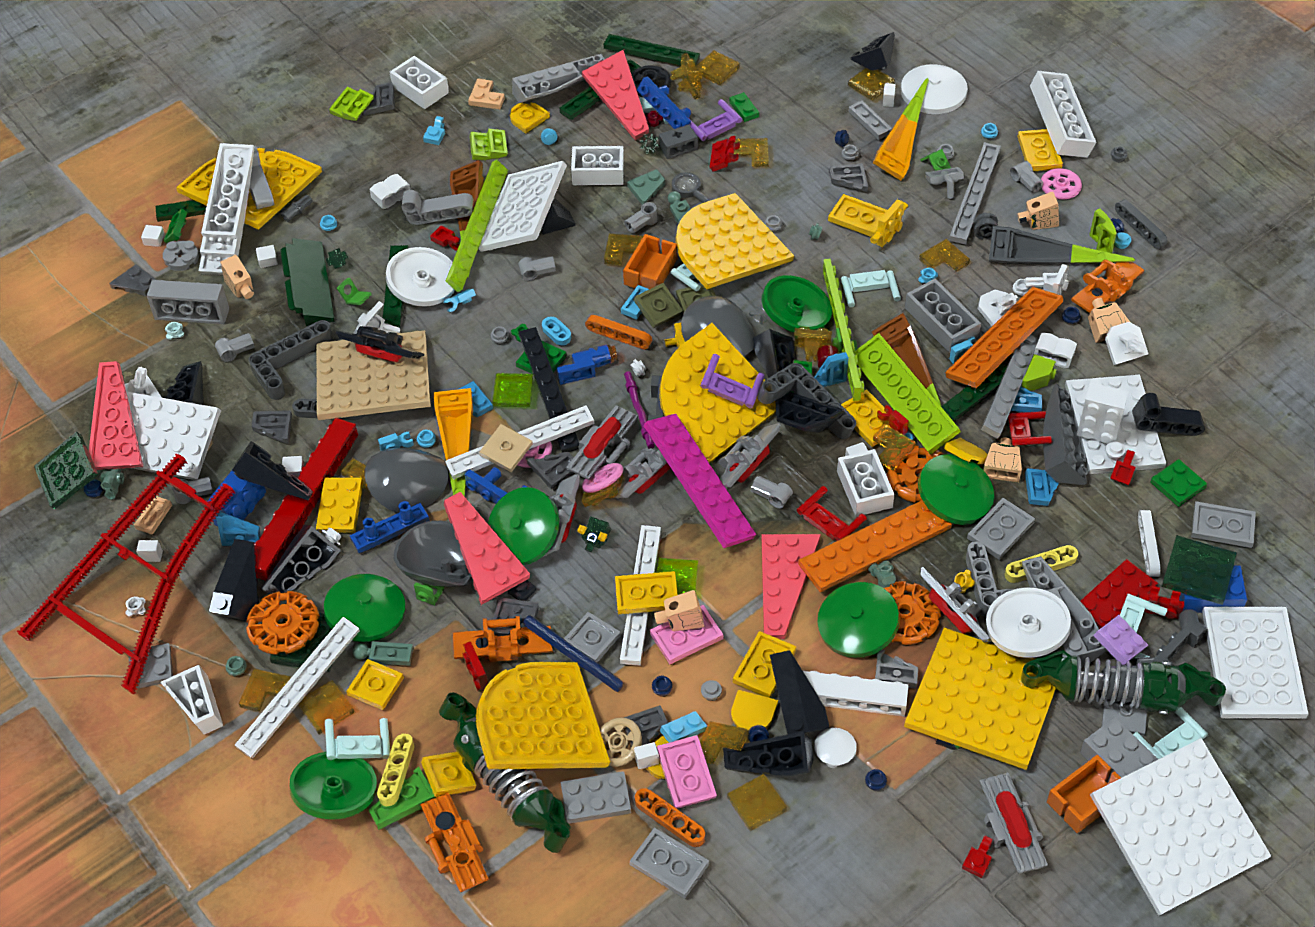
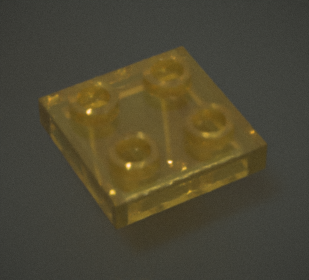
M684 53L681 55V67L671 71L672 76L670 78L672 80L682 78L683 81L677 84L679 92L689 90L694 99L701 98V71L697 70L694 59L690 58L688 53Z
M809 327L795 328L794 345L805 347L806 361H809L810 356H813V361L816 362L818 349L824 345L832 344V331L828 329L810 330Z

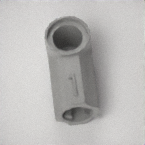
M1028 161L1010 168L1012 179L1016 182L1020 180L1030 192L1035 193L1043 186V181L1033 172V168Z
M646 202L641 206L639 212L624 221L631 234L646 225H653L657 222L656 205L652 202Z
M553 256L537 260L526 257L518 263L522 278L525 281H532L537 275L556 271Z
M249 333L231 340L221 338L215 343V348L224 362L232 361L237 354L255 348Z
M761 476L755 478L751 487L752 492L768 499L772 506L780 509L783 508L793 494V490L787 484H775Z
M209 477L192 481L180 479L194 488L198 496L213 493ZM172 486L177 503L186 504L191 501L190 497Z

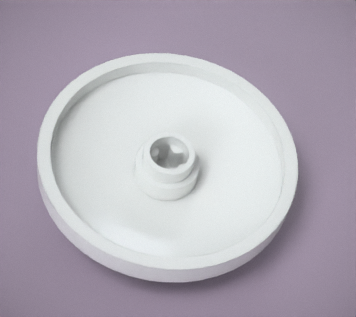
M930 64L916 67L910 70L902 80L901 95L904 101L909 104L926 78L929 79L920 112L927 114L951 112L959 108L967 96V83L964 77L956 70L943 65Z
M425 247L405 249L394 255L389 261L386 269V282L390 291L397 298L408 304L416 306L437 305L449 298L455 291L445 282L453 262L446 255L434 249Z
M1019 588L1002 594L991 604L986 617L987 632L992 642L1008 654L1025 658L1040 657L1057 650L1066 641L1071 629L1070 612L1066 604L1049 591L1038 588Z

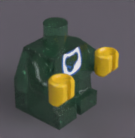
M590 516L587 527L579 525L577 532L581 534L582 539L587 544L585 550L592 552L594 547L600 549L607 542L611 528L608 522Z

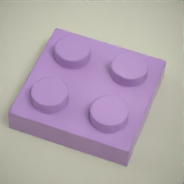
M1120 615L1093 635L1122 665L1127 664L1128 661L1132 660L1148 646L1143 638Z

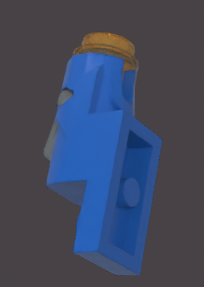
M606 344L592 348H582L580 352L571 354L572 364L557 367L559 383L562 385L596 377L595 368L614 363L615 360H618L615 346Z

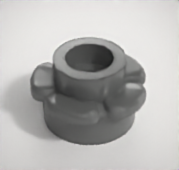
M1115 147L1111 150L1110 154L1113 161L1123 162L1127 158V150L1123 147Z

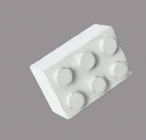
M415 56L390 71L391 82L394 88L423 109L428 108L449 93L447 78Z
M572 146V185H623V146Z
M1090 382L1077 436L1103 443L1116 442L1129 391Z
M875 449L838 458L837 473L856 517L861 513L866 515L893 508L894 492Z

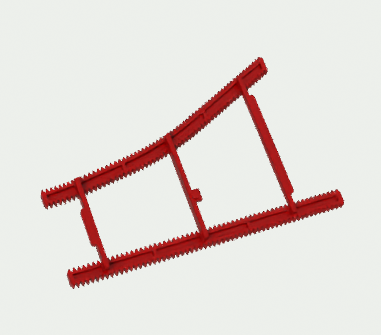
M175 454L176 457L170 460L171 463L167 462L168 465L162 468L163 471L156 472L158 477H154L153 483H149L150 486L144 489L145 492L141 491L142 495L139 494V497H136L137 500H133L134 503L128 506L129 509H125L124 515H120L121 518L115 521L116 524H112L113 527L107 530L108 533L100 535L102 539H99L100 542H96L97 545L91 548L92 551H88L89 554L83 557L84 560H80L81 563H77L76 569H72L73 572H69L70 575L64 578L65 581H61L62 584H58L59 587L53 590L54 593H50L48 600L45 599V603L42 602L43 606L39 605L40 609L34 612L35 615H31L32 618H28L29 621H25L26 624H23V627L17 630L22 638L30 641V638H33L32 634L36 635L35 631H39L38 628L44 625L43 622H47L46 619H50L49 616L55 613L54 610H58L118 654L122 655L125 653L131 657L130 665L127 666L129 669H126V676L123 677L125 679L122 681L124 684H121V686L132 695L136 694L135 690H138L136 687L139 686L137 683L140 682L138 680L141 679L140 675H143L141 673L144 671L142 668L145 667L143 664H146L145 661L148 660L149 649H152L150 646L153 645L151 642L154 641L153 638H156L154 635L157 634L155 631L158 630L156 627H159L158 624L161 623L159 621L162 619L160 616H163L162 613L165 612L163 609L167 605L166 602H168V596L171 595V589H174L172 586H175L174 583L178 579L177 576H180L178 573H182L180 570H183L182 567H185L184 564H187L186 561H189V555H192L191 552H194L193 548H197L195 545H199L198 542H201L200 539L203 538L202 535H205L204 532H208L206 529H210L208 526L212 525L211 522H214L213 519H216L215 516H218L217 513H220L221 507L226 505L225 502H229L227 499H231L232 493L235 494L232 487L223 484V486H220L221 489H217L218 492H215L216 495H213L214 498H210L212 501L207 502L196 495L197 492L194 488L174 477V475H177V472L180 473L179 469L183 470L184 464H188L187 460L180 454ZM166 484H170L204 506L205 510H202L201 517H197L199 520H195L197 523H193L194 526H191L192 530H189L188 536H184L186 539H183V543H180L181 546H178L179 549H176L177 552H174L173 559H170L172 562H168L167 569H164L166 572H161L119 544L116 540H120L119 537H123L124 531H128L127 528L133 525L132 522H136L135 519L141 516L140 513H143L146 507L149 508L148 504L151 505V502H154L153 499H157L156 496L162 493L161 490H165ZM111 546L120 550L117 555L125 561L130 557L162 578L159 579L161 582H158L159 585L156 586L158 589H155L156 592L153 593L155 596H152V603H149L151 605L148 607L150 610H147L148 613L145 614L147 616L144 618L146 621H143L142 632H139L140 636L137 639L138 643H135L137 646L134 647V653L63 604V600L66 601L65 597L69 598L68 594L74 591L73 588H77L76 585H80L79 582L85 579L84 576H88L87 573L93 570L92 567H96L95 564H99L98 561H101L100 558H104L103 555H107L106 552H109L108 549H112Z

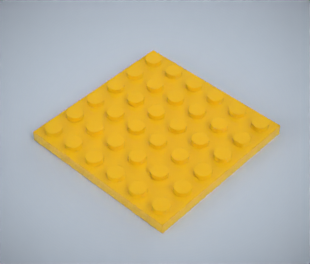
M943 628L905 720L904 727L1027 770L1056 687L1048 680H1044L1031 688L1023 685L1021 682L1023 667L1026 663L1036 658L1017 657L1002 651L995 644L983 642L980 639ZM1027 673L1029 676H1036L1034 673Z

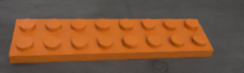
M1032 287L945 372L946 378L977 388L1064 302L1063 296Z
M921 500L799 559L798 565L821 593L868 570L874 563L880 564L951 529L952 523L936 516Z

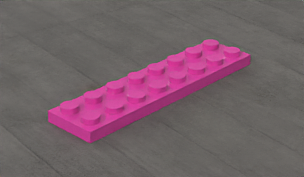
M677 414L646 421L644 428L722 547L727 548L753 539L756 533Z

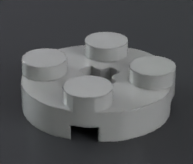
M171 241L167 243V248L163 251L165 265L174 271L187 270L193 263L195 265L199 259V253L193 241Z

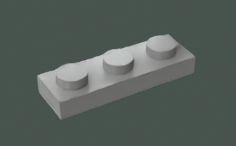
M862 100L849 106L848 112L878 140L888 136L892 130Z

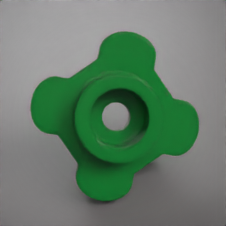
M520 324L516 329L511 330V334L515 335V339L521 342L519 331L528 328L526 324Z

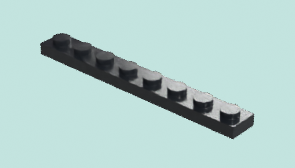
M533 327L519 331L522 346L549 419L568 413L537 328ZM575 432L557 438L562 453L579 449V441Z

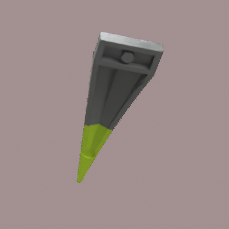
M993 226L989 262L1049 264L1101 263L1105 259L1111 262L1135 261L1131 257L1054 240L1012 227Z

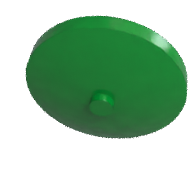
M792 275L778 276L771 279L763 290L761 301L765 312L777 325L788 331L798 334L817 333L827 326L832 316V306L827 295L817 285L804 278Z
M952 454L939 455L929 460L919 474L918 490L924 504L932 513L947 522L960 525L978 522L986 516L993 505L994 489L991 480L983 469L971 460L968 462Z
M523 487L510 491L497 502L490 514L488 525L522 565H528L542 558L554 544L559 530V513L554 501L547 494L535 488Z
M373 574L352 575L338 581L330 588L324 600V616L331 629L336 626L342 617L357 626L360 631L352 641H375L392 634L401 625L405 616V598L399 587L387 578Z
M854 582L841 586L828 595L820 607L817 622L820 635L831 650L846 657L861 658L873 655L890 644L898 631L900 615L894 598L887 590L873 583Z
M326 752L307 757L294 768L290 776V795L295 805L303 812L321 819H343L362 812L371 804L377 790L376 774L370 764L364 759L335 758L328 760Z

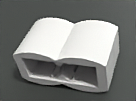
M394 174L389 176L384 182L374 184L370 188L371 198L382 209H386L397 201H401L403 193L406 190H410V185L400 175Z
M1041 333L1034 354L1056 361V366L1069 368L1077 343L1070 339L1058 338L1053 334Z

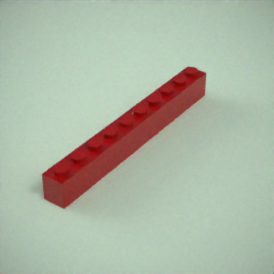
M335 418L332 424H329L326 434L319 440L316 450L310 454L309 461L306 466L302 467L298 477L300 481L313 491L311 498L305 500L289 494L285 495L281 506L274 512L271 522L265 526L261 538L255 542L256 578L267 580L291 541L305 524L322 495L324 478H333L358 437L355 423Z

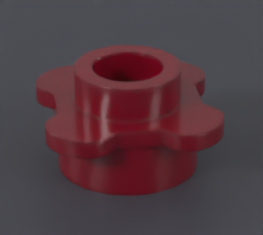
M650 111L648 115H645L647 124L651 127L658 126L660 121L663 120V117L656 111Z

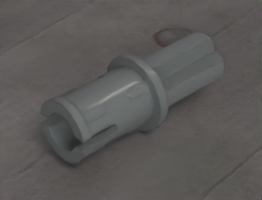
M307 194L296 203L293 202L287 210L281 213L282 218L289 222L312 203V198Z

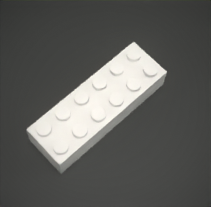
M1037 71L1030 84V88L1057 155L1088 158L1096 144V140L1068 74Z

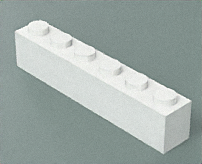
M803 671L821 702L826 707L905 717L908 684L886 682L880 679H863L858 676H840L835 673L824 674L817 671Z

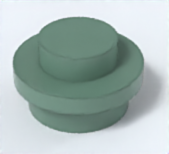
M816 223L815 226L812 225L808 235H811V240H818L823 227L819 226V223Z
M239 656L229 658L226 663V671L231 676L241 675L247 667L245 660Z

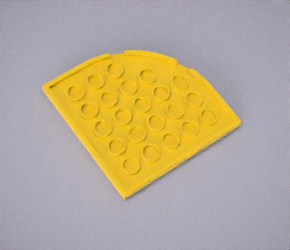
M257 148L260 164L273 196L274 206L257 209L249 190L244 223L259 230L320 175L322 167L288 152L280 150L272 152L265 151V148ZM213 158L180 183L176 187L177 193L207 206L217 159Z
M736 193L695 206L683 216L677 228L675 243L677 244L678 254L685 266L706 289L794 260V255Z
M710 323L684 342L672 354L663 371L659 388L660 406L664 416L677 414L709 464L735 445L739 437L748 435L776 413L775 401L771 404H763L759 401L757 395L753 408H748L745 404L741 406L708 392L709 389H703L700 386L713 354L720 356L714 373H718L750 388L753 387L758 375L754 367L713 323Z
M529 662L518 664L513 669H505L497 674L485 687L477 706L476 726L488 769L607 768L609 766L610 760L578 662Z

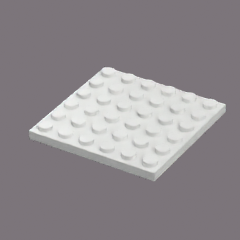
M1202 738L1090 794L1158 916L1271 857Z

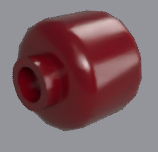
M824 345L818 349L816 359L819 369L828 356L840 354L835 346Z

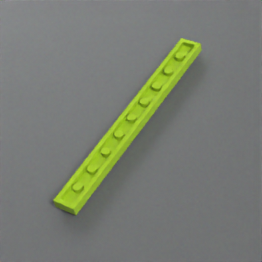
M497 159L490 166L445 280L457 292L463 290L509 171Z
M823 259L825 284L832 306L835 326L839 328L842 340L841 351L842 353L846 352L848 355L847 376L853 401L861 400V392H864V383L860 381V367L857 368L856 366L858 365L857 354H853L855 350L854 342L850 341L851 329L847 328L848 317L844 315V302L841 303L842 293L841 290H838L839 280L835 278L836 268L835 265L832 266L831 259Z

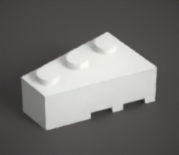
M199 665L161 681V684L203 734L223 726L208 675Z

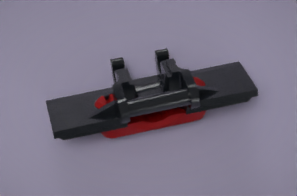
M360 326L357 334L336 331L339 339L355 343L357 352L398 362L402 356L414 359L424 356V353L402 347L403 336L397 335L394 332L386 333L383 330L370 326Z

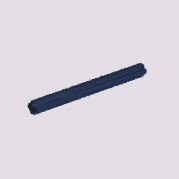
M531 615L524 619V626L571 660L578 662V665L616 692L622 689L624 684L622 680Z

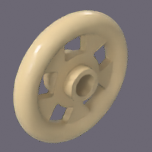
M615 718L605 723L600 729L604 744L608 743L610 748L607 750L610 760L609 766H623L635 758L634 748L641 746L642 734L634 721L628 718ZM625 727L631 730L628 735L622 732ZM615 728L617 732H614L609 736L608 732L611 729ZM629 741H633L631 749H626ZM621 752L620 758H614V753Z

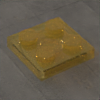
M713 50L694 67V73L721 85L740 68V63Z
M865 68L848 81V86L874 101L884 93L885 83L894 84L895 79L877 69L872 71Z
M333 680L306 695L298 704V707L318 734L325 731L326 719H332L334 726L355 713L354 708Z
M764 774L727 793L728 800L749 831L787 811V806Z

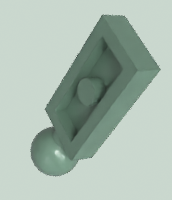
M673 191L669 193L668 201L670 203V210L679 225L680 220L691 208L686 200L681 201L680 193Z
M372 641L371 648L362 643L357 644L353 648V655L359 660L369 656V660L379 664L410 666L414 648L413 644Z

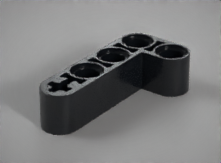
M1155 393L1144 394L1132 410L1138 430L1191 436L1200 435L1205 431L1204 422L1199 411L1161 407Z

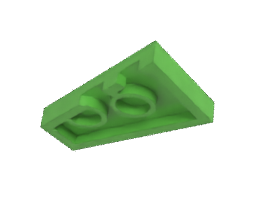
M419 766L413 771L414 774L404 780L398 801L394 805L386 807L378 801L369 809V813L378 830L422 809L420 804L436 798Z

